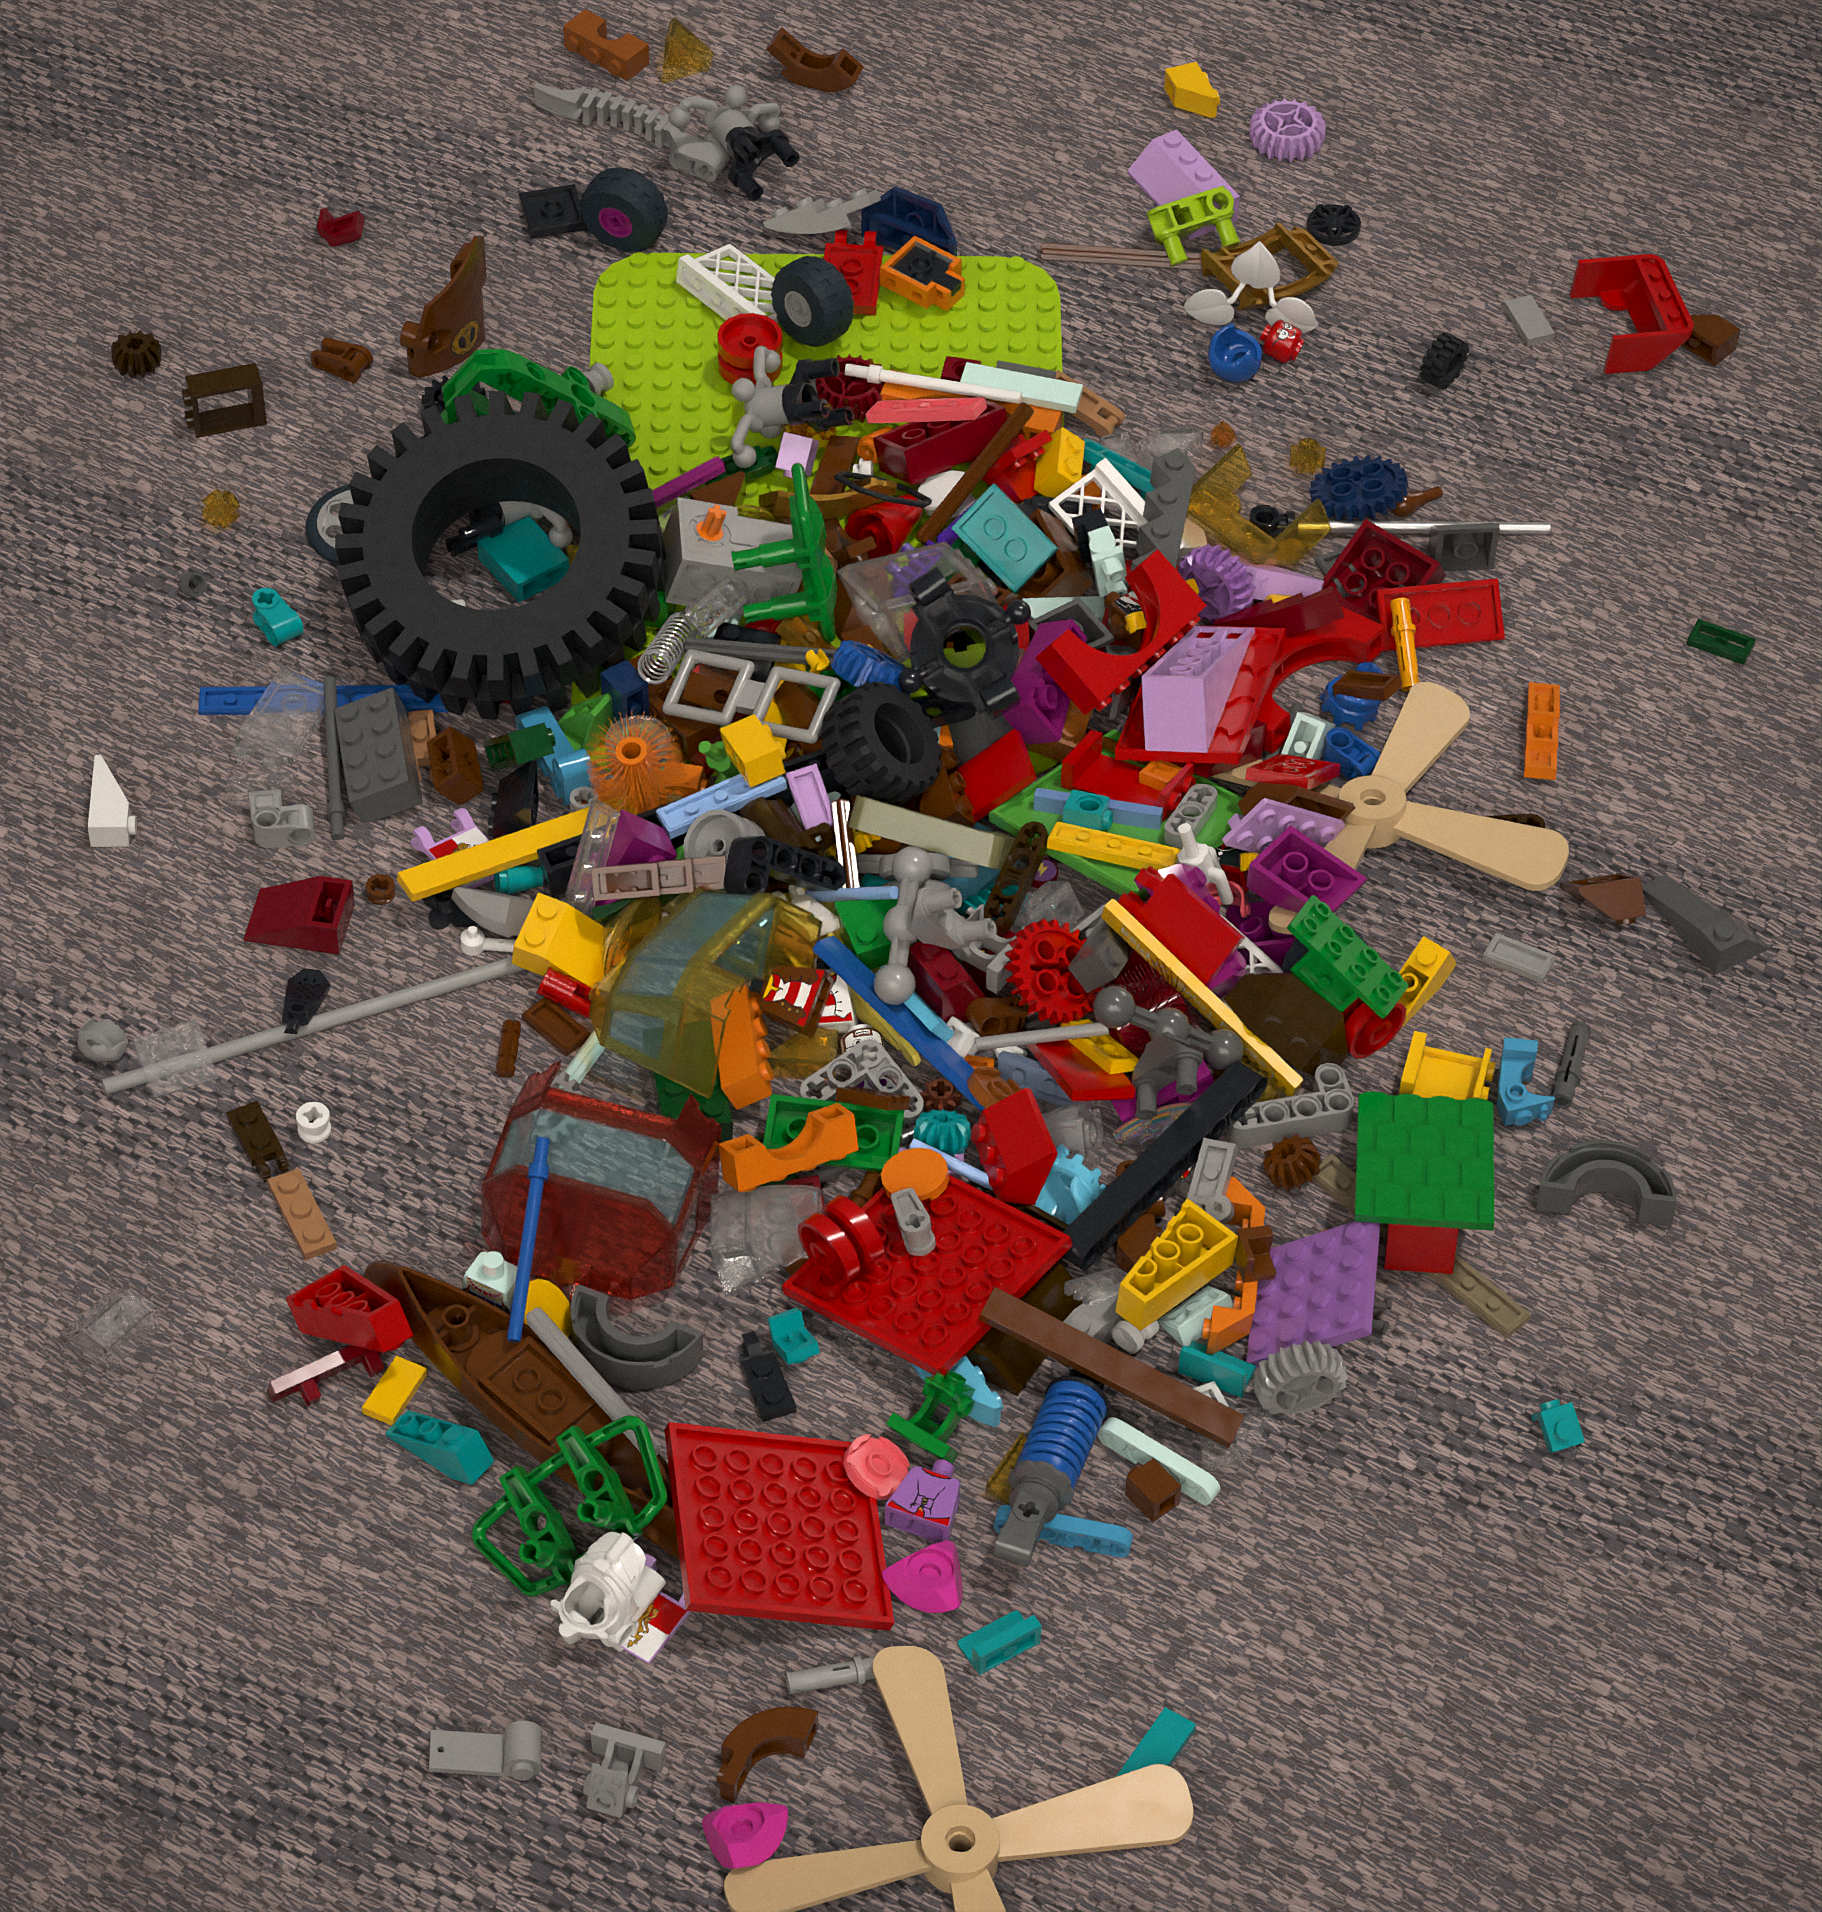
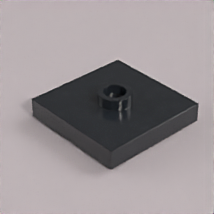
M575 184L518 193L519 203L531 239L587 230V225L582 218L580 199Z

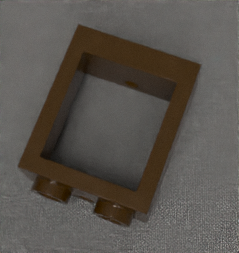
M256 363L185 376L186 389L181 391L184 406L189 407V410L184 411L187 428L194 429L196 438L267 425L263 384ZM247 389L248 403L199 412V398Z

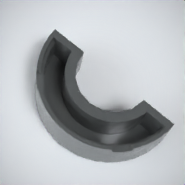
M1593 1140L1570 1146L1568 1152L1559 1157L1556 1155L1549 1162L1541 1178L1536 1211L1570 1214L1572 1205L1581 1196L1591 1192H1608L1620 1196L1631 1205L1636 1213L1637 1223L1671 1227L1677 1200L1675 1187L1670 1175L1665 1168L1660 1169L1651 1161V1155L1626 1143L1610 1140Z
M580 1284L577 1285L571 1301L573 1345L607 1383L636 1390L666 1386L689 1374L704 1357L702 1332L671 1321L663 1330L653 1335L637 1337L624 1334L614 1328L610 1322L609 1296Z

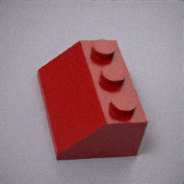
M1024 1088L984 1109L978 1122L972 1127L971 1140L976 1146L980 1162L988 1175L989 1185L992 1187L996 1199L1002 1202L1035 1205L1058 1152L1032 1090Z

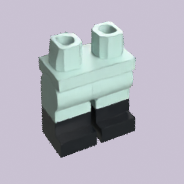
M1101 508L1073 517L1072 523L1077 551L1084 564L1091 562L1100 598L1112 591L1122 596L1127 594L1129 583L1124 578L1127 576L1123 550L1120 545L1116 546L1115 538Z

